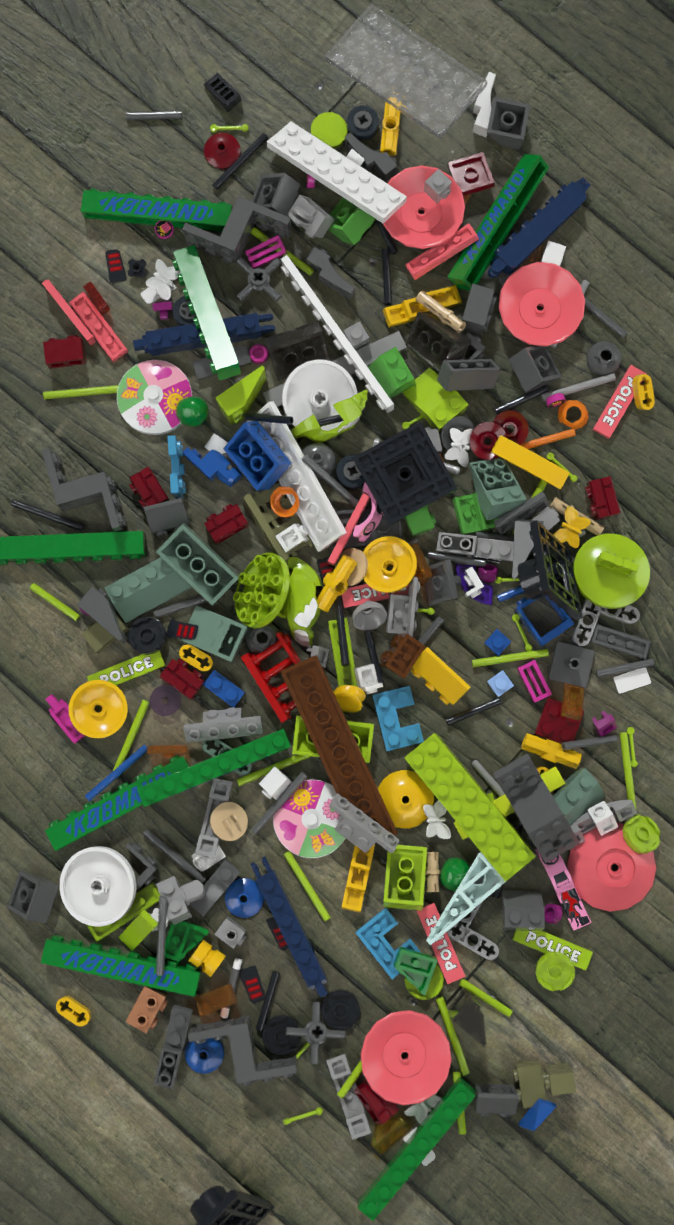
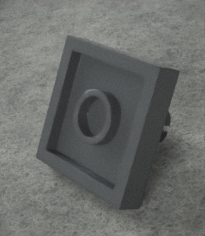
M444 560L422 568L429 606L458 598L456 587L461 585V578L458 575H453L451 560Z
M557 641L548 679L586 688L595 651Z

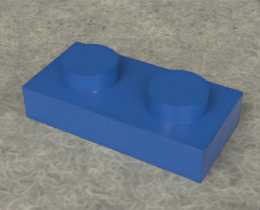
M215 669L203 684L233 708L245 694L243 690Z

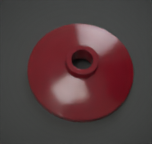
M228 133L212 135L204 146V156L207 162L218 169L229 168L241 154L238 140ZM220 146L225 147L223 150L218 149Z
M507 410L498 414L493 420L494 423L500 425L505 430L507 439L519 445L523 444L527 439L529 425L521 413ZM513 425L514 431H510L508 426Z
M484 422L477 425L471 432L469 439L472 452L484 460L498 458L499 456L491 451L500 435L507 438L505 430L494 422ZM486 438H489L491 440L490 445H486L484 443V440Z

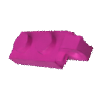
M51 694L45 699L51 706L49 709L50 715L71 741L76 744L85 735L80 733L72 724L69 717L68 703L63 699L59 701Z

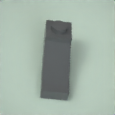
M351 132L345 136V146L348 150L353 149L364 158L361 165L365 170L369 172L374 168L384 182L397 173V161L393 156H389L386 151L382 154L368 148L357 140Z
M314 247L306 259L307 265L319 273V282L351 300L355 294V287L347 283L334 270L330 263L329 253L326 250Z
M225 859L205 883V896L190 903V905L204 916L239 875L241 870L228 859Z

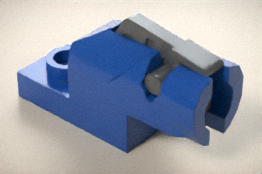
M187 447L182 452L211 482L217 477V479L232 487L242 477L241 470L227 453L221 454L212 449L200 459L202 456L195 449L191 451Z

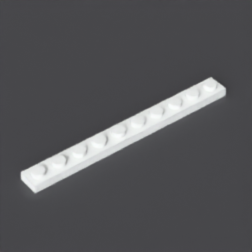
M287 255L281 259V270L286 277H291L293 280L291 283L295 290L301 291L303 294L301 297L307 306L311 305L315 318L318 321L321 319L325 332L334 337L335 340L333 342L337 349L344 351V358L347 363L354 365L357 377L360 380L364 379L367 384L365 385L366 389H368L371 395L374 394L376 396V403L380 409H385L387 413L394 410V403Z

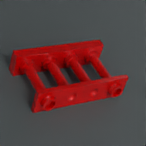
M278 632L276 634L279 639L277 642L257 655L246 653L241 659L283 723L292 718L290 715L292 713L291 710L297 706L294 700L288 704H283L280 699L281 694L288 690L286 682L276 688L271 685L270 680L271 677L293 663L297 664L301 660L291 646L292 640L289 635ZM284 647L289 657L268 671H263L260 667L261 661Z

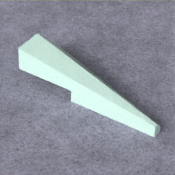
M482 852L477 855L426 941L430 945L505 883L504 879Z

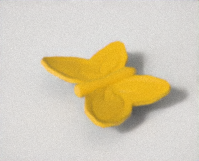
M568 506L565 510V520L567 523L563 522L562 527L564 528L558 529L553 535L561 543L567 541L572 547L578 548L580 544L578 534H582L581 530L587 528L591 524V520L579 517L575 508Z

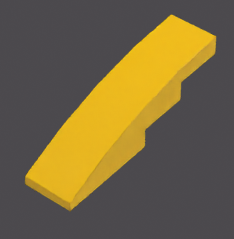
M456 285L426 292L446 309L462 303ZM416 298L404 300L401 304L383 309V314L389 328L433 315L431 311L417 302Z
M502 435L499 436L491 451L521 470H525L560 490L570 474L568 471Z
M375 844L366 853L356 845L354 846L342 909L361 912Z

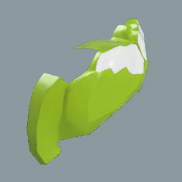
M368 389L355 394L351 398L333 404L335 410L344 420L338 427L329 431L322 430L313 414L291 430L295 439L306 437L313 442L323 443L352 429L360 420L361 411L365 408Z
M289 557L288 569L293 570L289 581L286 617L293 639L302 646L311 648L313 644L312 639L314 638V632L311 628L318 620L321 609H318L319 605L316 599V586H322V582L317 572L307 562L298 557Z

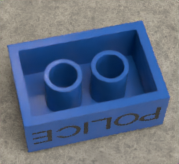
M258 421L245 422L223 448L257 491L271 489L292 464Z

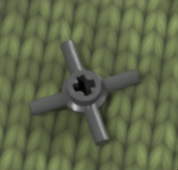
M243 258L237 261V264L248 274V285L236 296L239 301L242 302L253 290H264L276 302L281 298L269 285V275L281 264L278 258H275L265 269H253Z
M313 1002L312 1021L305 1028L286 1027V1035L304 1036L305 1040L311 1044L310 1064H318L319 1045L326 1038L345 1039V1031L327 1030L326 1026L320 1022L321 1002ZM315 1029L319 1031V1035L316 1037L312 1035V1031Z

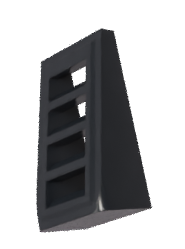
M216 73L204 83L205 88L227 112L241 102V95L219 73ZM218 80L219 83L212 87L211 85ZM221 85L224 86L219 91H216ZM225 90H227V92L224 95H220ZM230 94L232 95L229 99L225 100Z

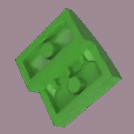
M476 492L452 499L460 534L466 535L496 528L493 522L497 519L486 520L479 507Z

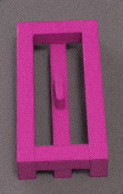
M279 235L245 251L253 269H257L273 261L275 258L287 254ZM278 242V244H276V245H274V246H272V247H270V248H268V249H266V250H264V251H262V252H260V253H258V254H256V255H254V256L251 255V254H253V253H255V252H257V251H259V250H261V249H263V248H266V247H268V246H270V245H272V244ZM281 248V251H279V252H277V253H275V254H273V255H271V256H269V257H267V258H265V259H263V260H261V261H258V262H256V263L254 262V260H256V259H258V258H260V257H262V256H264V255H266V254H268V253H270V252H272V251H274V250H276V249Z
M535 660L517 668L534 703L552 695ZM530 666H533L546 692L545 694H542V691L530 669ZM523 669H526L539 697H536Z

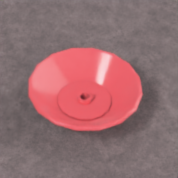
M422 165L406 168L393 176L387 183L407 196L406 203L383 223L392 238L405 246L419 249L440 246L455 235L463 222L465 203L462 190L450 175L441 171L452 181L451 193L445 199H441L436 203L424 192L425 181L438 168ZM423 210L425 213L419 214L418 211Z
M536 262L520 267L507 278L500 291L498 308L503 324L514 337L529 345L546 347L563 342L577 330L584 317L585 298L581 285L569 271L556 264ZM537 306H541L543 310L539 311Z
M618 822L616 829L603 836L600 835L597 828L583 834L585 841L570 850L567 862L569 874L579 897L592 907L609 912L629 909L642 901L653 886L656 873L654 851L647 854L633 851L624 839V824ZM613 864L617 865L616 871H612L611 866Z
M410 1010L392 1012L378 1020L365 1036L361 1051L363 1074L371 1089L384 1100L400 1105L421 1103L435 1095L446 1081L452 1061L450 1044L441 1026L427 1015ZM403 1052L408 1053V1056L405 1059L401 1058V1054Z

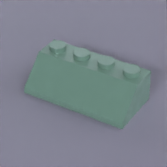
M184 522L156 551L211 605L239 579V574Z
M160 557L106 586L105 590L123 621L128 623L193 587Z
M577 768L565 781L566 784L559 787L552 794L570 826L579 817L587 813L589 808L598 804L605 797L599 782L585 768Z

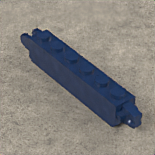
M582 177L575 183L572 181L568 186L564 184L558 190V195L555 198L553 196L549 198L543 210L539 208L533 214V219L530 222L527 220L523 223L518 234L514 232L507 239L508 243L505 246L500 245L494 252L496 254L493 259L494 263H492L491 268L488 270L489 277L496 278L502 272L512 274L582 206V203L586 200L585 192L590 187V183Z
M252 313L223 318L231 343L262 337L261 334L276 330L274 325L260 326L259 324L273 320V314L270 313L262 315ZM194 323L146 331V335H142V339L133 340L135 351L144 350L145 353H150L153 356L206 347V344H202L198 333L201 330L200 328L196 329Z
M263 857L261 859L267 873L261 875L258 865L255 862L251 863L256 876L255 880L308 988L310 987L311 990L316 988L321 998L328 993L324 986L328 982L326 973L276 871L272 870L267 858Z

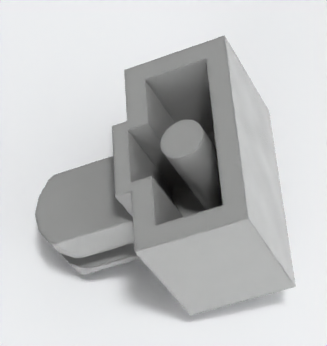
M299 195L288 213L292 222L299 227H303L305 233L311 238H323L335 220L309 197Z
M173 876L156 884L160 896H167V914L174 925L192 917L188 906L190 903L205 896V888L198 880L180 886L176 877Z

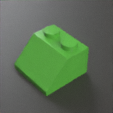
M342 197L329 214L335 220L328 231L343 242L355 245L361 240L365 231L372 226L375 218Z
M397 347L380 355L368 367L390 399L416 385L415 379Z

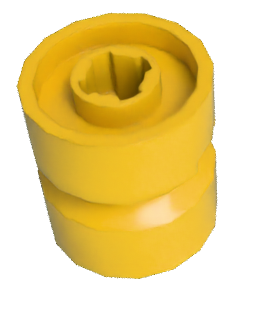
M203 940L189 959V962L196 967L201 966L202 971L211 977L225 958V955L219 950L213 951L212 945Z

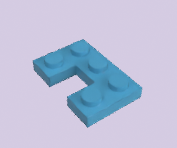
M172 435L168 436V453L172 466V474H170L171 494L175 499H183V494H186V485L182 479V475H185L184 464H181L184 449L181 441H178L176 436Z
M410 686L372 695L386 751L424 742L419 723L400 728L396 709L414 705Z
M385 907L355 931V933L390 978L394 979L400 974L393 965L399 947L394 950L383 935L396 926L398 922ZM410 938L400 946L422 953Z

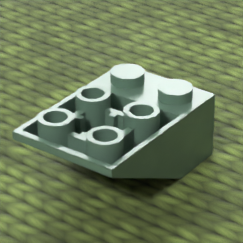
M496 458L469 464L479 507L486 520L500 518L526 502L527 499L506 460Z
M196 605L188 624L198 626L196 638L193 640L181 639V641L233 663L249 628Z

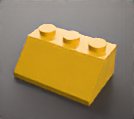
M428 647L421 653L410 671L416 678L422 677L426 681L424 685L430 691L434 692L436 690L440 694L439 699L446 705L449 703L454 705L470 689V686Z

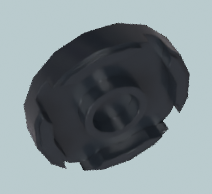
M148 616L136 620L128 632V640L132 648L144 655L154 654L161 650L167 638L166 629L161 621Z
M334 990L327 994L322 1002V1018L332 1029H349L359 1018V1002L355 995L348 990Z
M284 1014L275 1015L264 1026L262 1032L263 1043L266 1049L275 1055H289L296 1050L300 1043L301 1036L286 1035V1027L300 1028L297 1021L291 1016Z

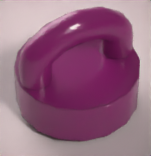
M486 563L485 567L479 566V579L487 583L494 582L497 578L498 568L490 563Z
M547 904L544 907L545 921L550 924H557L562 918V907L556 904Z

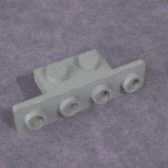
M413 577L409 583L408 596L389 594L387 633H407L413 637V631L416 630L417 625L416 620H414L415 612L418 610L416 595L420 590L418 577Z
M233 707L225 710L203 712L202 723L185 724L183 726L187 743L263 734L260 716L242 718V709Z
M338 793L334 796L329 807L343 817L334 830L365 853L376 842L390 853L395 851L399 843L397 837Z

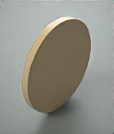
M349 548L341 553L335 568L343 554L355 560L357 565L347 580L348 586H354L361 582L366 575L368 561L366 555L361 550Z
M224 802L212 811L210 826L213 833L219 839L234 841L245 833L248 826V818L240 805L233 802Z

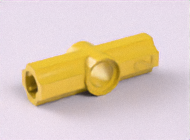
M394 98L385 101L384 119L382 122L380 153L383 154L386 151L389 156L396 155L401 102Z
M343 554L334 571L325 575L323 579L325 586L317 597L318 608L328 612L337 596L346 592L348 588L347 580L357 565L355 560Z
M526 733L521 749L539 755L542 759L553 763H560L572 769H577L582 756L581 753L571 749L563 750L562 744L548 739L544 740Z

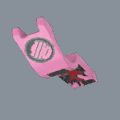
M365 482L363 492L371 498L372 510L367 520L362 524L356 525L354 528L353 536L359 537L360 542L366 541L379 525L382 518V512Z
M536 848L535 851L552 882L555 894L572 930L575 931L591 923L562 857L558 855L555 859L545 862Z

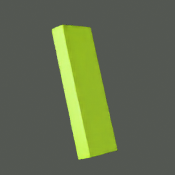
M143 910L119 936V939L133 951L158 925V922L146 910Z

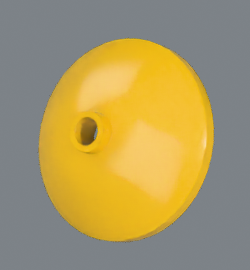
M386 536L372 541L364 549L363 553L367 557L368 568L363 579L372 589L382 593L397 592L405 588L415 576L417 558L414 550L406 541L398 537ZM392 565L393 569L388 571L387 567Z
M92 680L82 684L73 693L69 702V717L72 724L80 733L91 738H104L114 734L122 727L127 717L128 706L123 692L116 685L108 681ZM96 705H100L102 707V711L97 713L95 712L94 707Z
M410 770L395 771L385 777L378 787L395 827L413 828L428 818L425 815L423 806L434 805V794L416 772ZM408 796L409 802L403 803L402 797Z

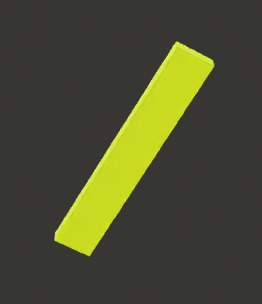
M556 766L540 774L550 792L566 784ZM505 794L493 800L505 817L515 812ZM456 821L453 822L462 839L468 838V835Z

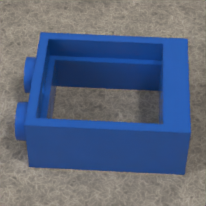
M545 596L563 622L541 637L522 610L535 600L530 598L527 600L524 597L516 603L518 607L514 610L540 647L574 625L569 615L562 608H559L555 602L551 601L549 597Z

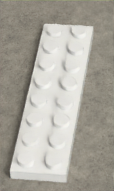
M291 121L267 141L269 149L381 223L387 221L407 201V196Z
M274 401L268 402L256 413L282 416ZM259 422L292 462L278 481L281 486L293 488L298 495L300 504L296 513L317 551L321 552L347 532L312 469L302 461L304 455L287 424ZM286 494L293 506L296 502L295 497L292 494Z

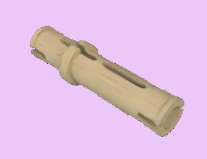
M421 291L417 295L416 301L439 317L443 324L449 325L457 333L463 331L466 323L455 316L452 310L443 307L425 291Z
M555 497L549 508H553L565 518V510L569 505ZM577 511L579 517L591 520V524L585 528L596 536L602 533L605 526Z

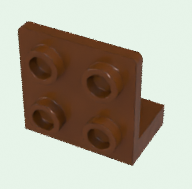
M402 633L396 634L390 642L392 646L388 651L385 650L379 660L381 661V667L388 668L405 679L426 646L409 634Z

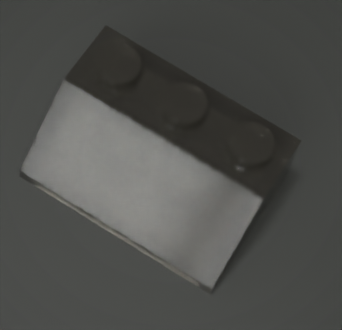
M431 311L417 313L406 346L440 372L443 360H461L465 356L471 339L462 332L457 333L449 325L443 324L441 319Z
M318 321L264 338L278 381L288 378L294 369L308 361H330L323 332Z
M462 990L447 1008L454 1023L484 1047L486 1045L484 1017L480 1009L482 1006L471 992L468 991L466 994Z

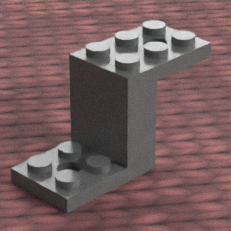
M238 196L220 237L188 223L184 224L182 230L189 247L195 245L196 250L198 248L202 249L210 256L214 257L216 255L229 264H232V262L237 264L249 240L251 230L255 225L263 231L270 230L281 238H290L292 226L290 217Z
M50 448L42 450L56 504L62 510L68 511L104 500L112 529L115 532H126L124 528L127 527L126 519L119 510L122 508L119 497L117 498L114 493L117 488L111 476H108L103 471L68 482L65 474L63 475L61 472L63 463L60 456L58 457L56 452L54 453Z
M528 753L493 773L545 862L555 859L561 853L571 850L575 845L579 844L577 837Z
M250 1015L193 1025L188 1032L189 1042L194 1041L195 1044L204 1043L208 1038H214V1040L225 1039L226 1035H229L237 1084L251 1085L255 1080L261 1079L262 1082L274 1080V1077L277 1076L289 1078L294 1076V1073H297V1056L258 1063Z

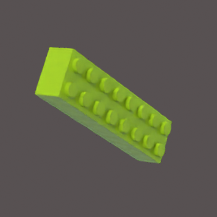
M436 732L404 757L505 882L536 857L533 849Z

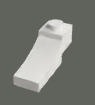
M491 72L487 75L473 113L478 115L474 123L473 132L487 137L491 112V90L496 74Z

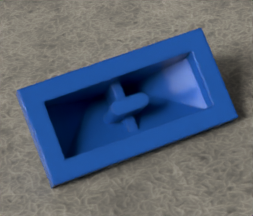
M538 1099L519 1121V1126L536 1131L557 1107L556 1103Z

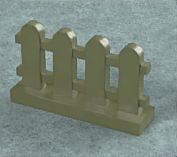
M279 482L275 483L271 489L261 493L258 491L254 492V497L250 493L245 495L242 503L271 551L281 556L287 563L289 555L293 558L297 556L296 551L305 546L311 548L313 543L309 535H306L309 540L302 542L289 552H285L277 540L276 535L291 525H303L298 515L295 516V514L290 516V520L279 525L276 520L280 516L272 508L269 509L266 504L270 502L273 491L281 487ZM282 496L280 499L281 506L284 509H290L292 507L290 500H285L284 496ZM269 523L273 525L274 529H271Z

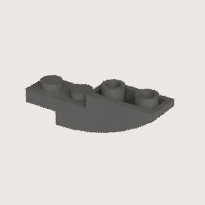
M177 1005L173 1006L154 1085L173 1089L190 1026L192 1009Z

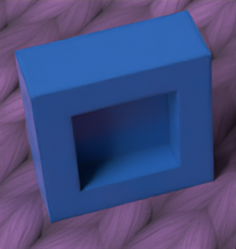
M496 629L484 644L499 656L511 641Z

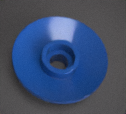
M237 879L226 890V906L237 917H251L263 905L264 896L257 882L252 879ZM242 895H245L247 897L246 902H242L240 900V897Z
M208 1038L206 1042L200 1044L188 1041L185 1048V1059L189 1067L203 1074L216 1070L224 1058V1048L220 1040ZM203 1051L206 1052L207 1057L202 1058L200 1056V1053Z

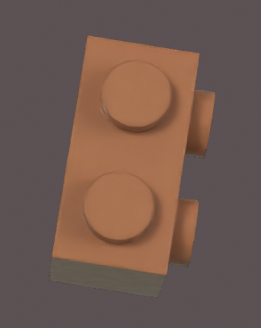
M144 986L126 1023L145 1033L149 1029L153 1030L159 1020L156 1018L159 1010L163 1012L168 1003L165 1000L168 994L160 989Z

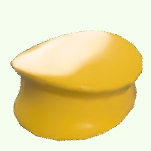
M343 685L334 690V694L343 712L355 713L361 711L362 702L366 698V694L361 688Z

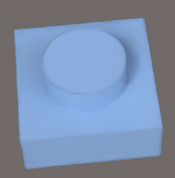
M503 670L487 681L497 697L514 686Z

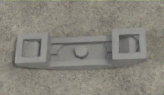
M217 778L213 779L195 854L211 858L215 857L220 839L211 829L210 816L219 804L229 802L233 782Z
M632 800L606 803L619 822L637 814ZM588 812L579 817L570 826L579 844L585 841L583 834L596 828Z
M345 1054L326 1060L337 1093L352 1073ZM356 1082L344 1099L339 1097L352 1140L371 1133L363 1104L354 1092L357 1088Z

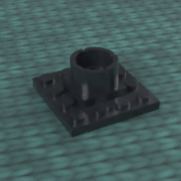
M421 421L353 457V461L389 526L458 489ZM405 474L408 478L404 479L401 475Z
M537 520L531 522L529 535L534 544L532 552L535 558L520 563L517 568L523 591L531 600L547 596L575 620L583 618L570 550Z
M214 1186L203 1192L200 1198L194 1201L190 1208V1213L197 1222L196 1225H257L274 1206L269 1200L235 1189L227 1193L223 1186Z

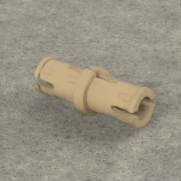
M427 852V870L425 872L427 874V892H439V874H441V870H439V852Z

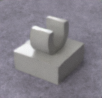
M320 646L307 648V651L311 652V657L317 655L322 667L326 668L329 649Z

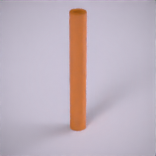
M573 428L524 442L521 446L530 449L576 436Z

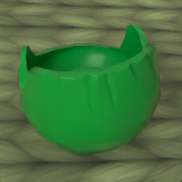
M201 397L183 398L176 407L178 420L189 427H196L204 423L209 413L207 402Z
M458 857L447 859L443 864L440 875L443 886L450 891L456 892L470 869L469 864Z

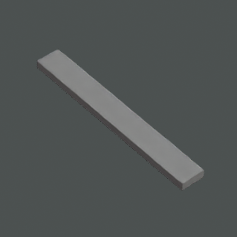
M397 331L356 350L366 366L369 367L380 355L390 349L397 347L398 351L402 352L407 347L400 332ZM344 356L332 361L343 367L350 375L355 373L354 370L356 368L353 364L349 365ZM285 383L263 393L267 403L274 401L277 408L282 406V390Z

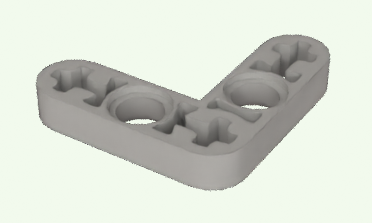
M585 599L581 610L582 616L590 615L593 618V622L591 625H585L583 618L578 619L572 635V641L579 647L587 645L591 640L600 614L626 624H633L638 621L640 613L637 608L630 605L622 610L626 613L633 611L632 615L635 618L628 620V616L625 614H621V617H618L622 608H618L615 614H610L607 608L597 605L593 607L592 611H586V608H591L592 603ZM580 626L585 629H590L589 632L587 630L585 631L584 638H586V641H582L581 643L579 642V638H577V635H580L583 631V629H579Z
M481 902L471 911L469 918L461 919L466 924L465 926L462 923L460 924V934L452 935L453 931L451 929L447 933L453 940L485 959L493 960L499 954L498 946L490 939L469 928L482 904ZM470 935L478 937V943L474 946L467 943ZM482 940H485L483 944L486 947L493 946L494 954L486 955L487 951L482 947L480 951L477 950L481 946Z

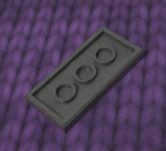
M365 508L357 525L367 520L372 508ZM355 509L335 511L344 528ZM382 514L379 525L365 542H360L359 537H354L352 532L344 549L367 547L372 541L386 536L398 537L403 540L402 519L389 526ZM338 540L331 544L328 550H334Z

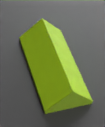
M296 715L292 754L319 757L301 715ZM347 721L365 762L370 763L374 724Z

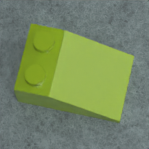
M263 365L215 398L218 407L231 425L234 423L239 424L245 419V414L249 412L267 379Z
M429 367L415 379L416 385L403 391L402 394L433 429L438 428L440 433L443 426L455 416H460L467 410L468 403L456 390L445 391L437 381L438 374Z
M397 845L393 853L388 851L383 907L422 911L427 847Z

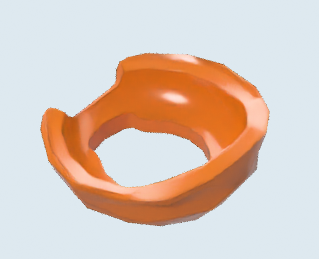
M577 400L566 401L558 410L559 422L572 429L574 428V430L582 428L589 418L585 405ZM570 407H577L581 411L580 419L574 423L566 420L567 410Z
M278 487L270 497L271 508L280 517L293 516L299 508L298 495L291 487ZM285 494H292L295 497L296 502L290 509H284L280 504V499Z

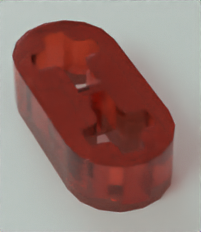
M91 281L83 286L102 315L111 310Z

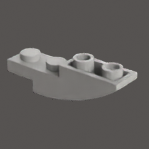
M439 532L436 551L466 557L470 555L513 562L514 542Z

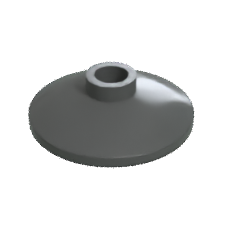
M455 416L443 426L441 442L447 451L452 448L451 428L458 429L461 432L466 429H474L472 422L468 418Z

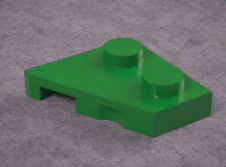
M185 920L175 925L172 923L165 941V958L179 962L209 933L210 929Z
M399 947L393 965L422 995H426L438 959L434 956Z

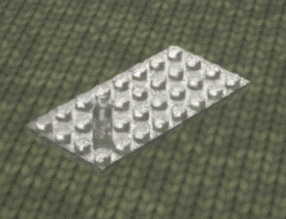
M372 3L325 55L327 62L439 139L447 133L487 86V81Z

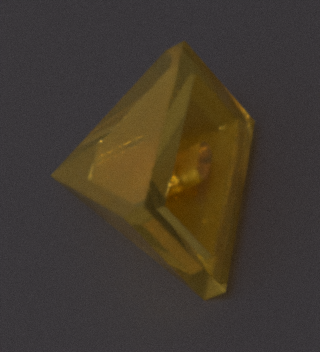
M391 1117L382 1125L375 1124L371 1145L380 1154H383L412 1128L402 1118Z

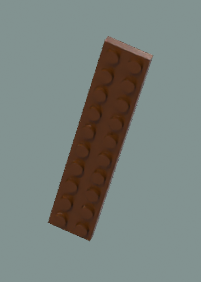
M314 655L281 670L280 672L336 794L338 793L347 799V801L393 835L398 834L318 656Z

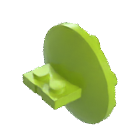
M601 534L589 539L579 549L573 562V572L578 590L591 603L603 608L618 609L631 605L642 596L649 584L650 566L644 551L634 541L619 534Z
M274 553L257 555L244 572L240 573L233 601L235 602L237 616L245 626L262 628L268 625L275 617L286 619L290 577L288 566L281 556ZM240 584L245 585L243 592L239 591Z

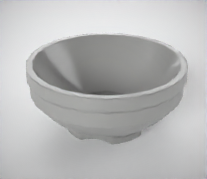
M365 601L363 604H360L352 614L354 626L364 631L380 627L387 619V612L384 606L373 601Z

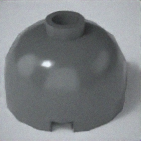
M312 443L302 450L303 455L307 454L331 476L336 468V456L329 446L323 443ZM313 471L317 480L323 481V479L316 472Z

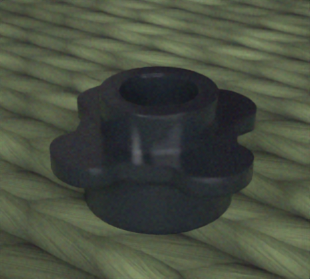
M130 259L128 261V276L136 278L145 277L146 261L144 259L140 261Z

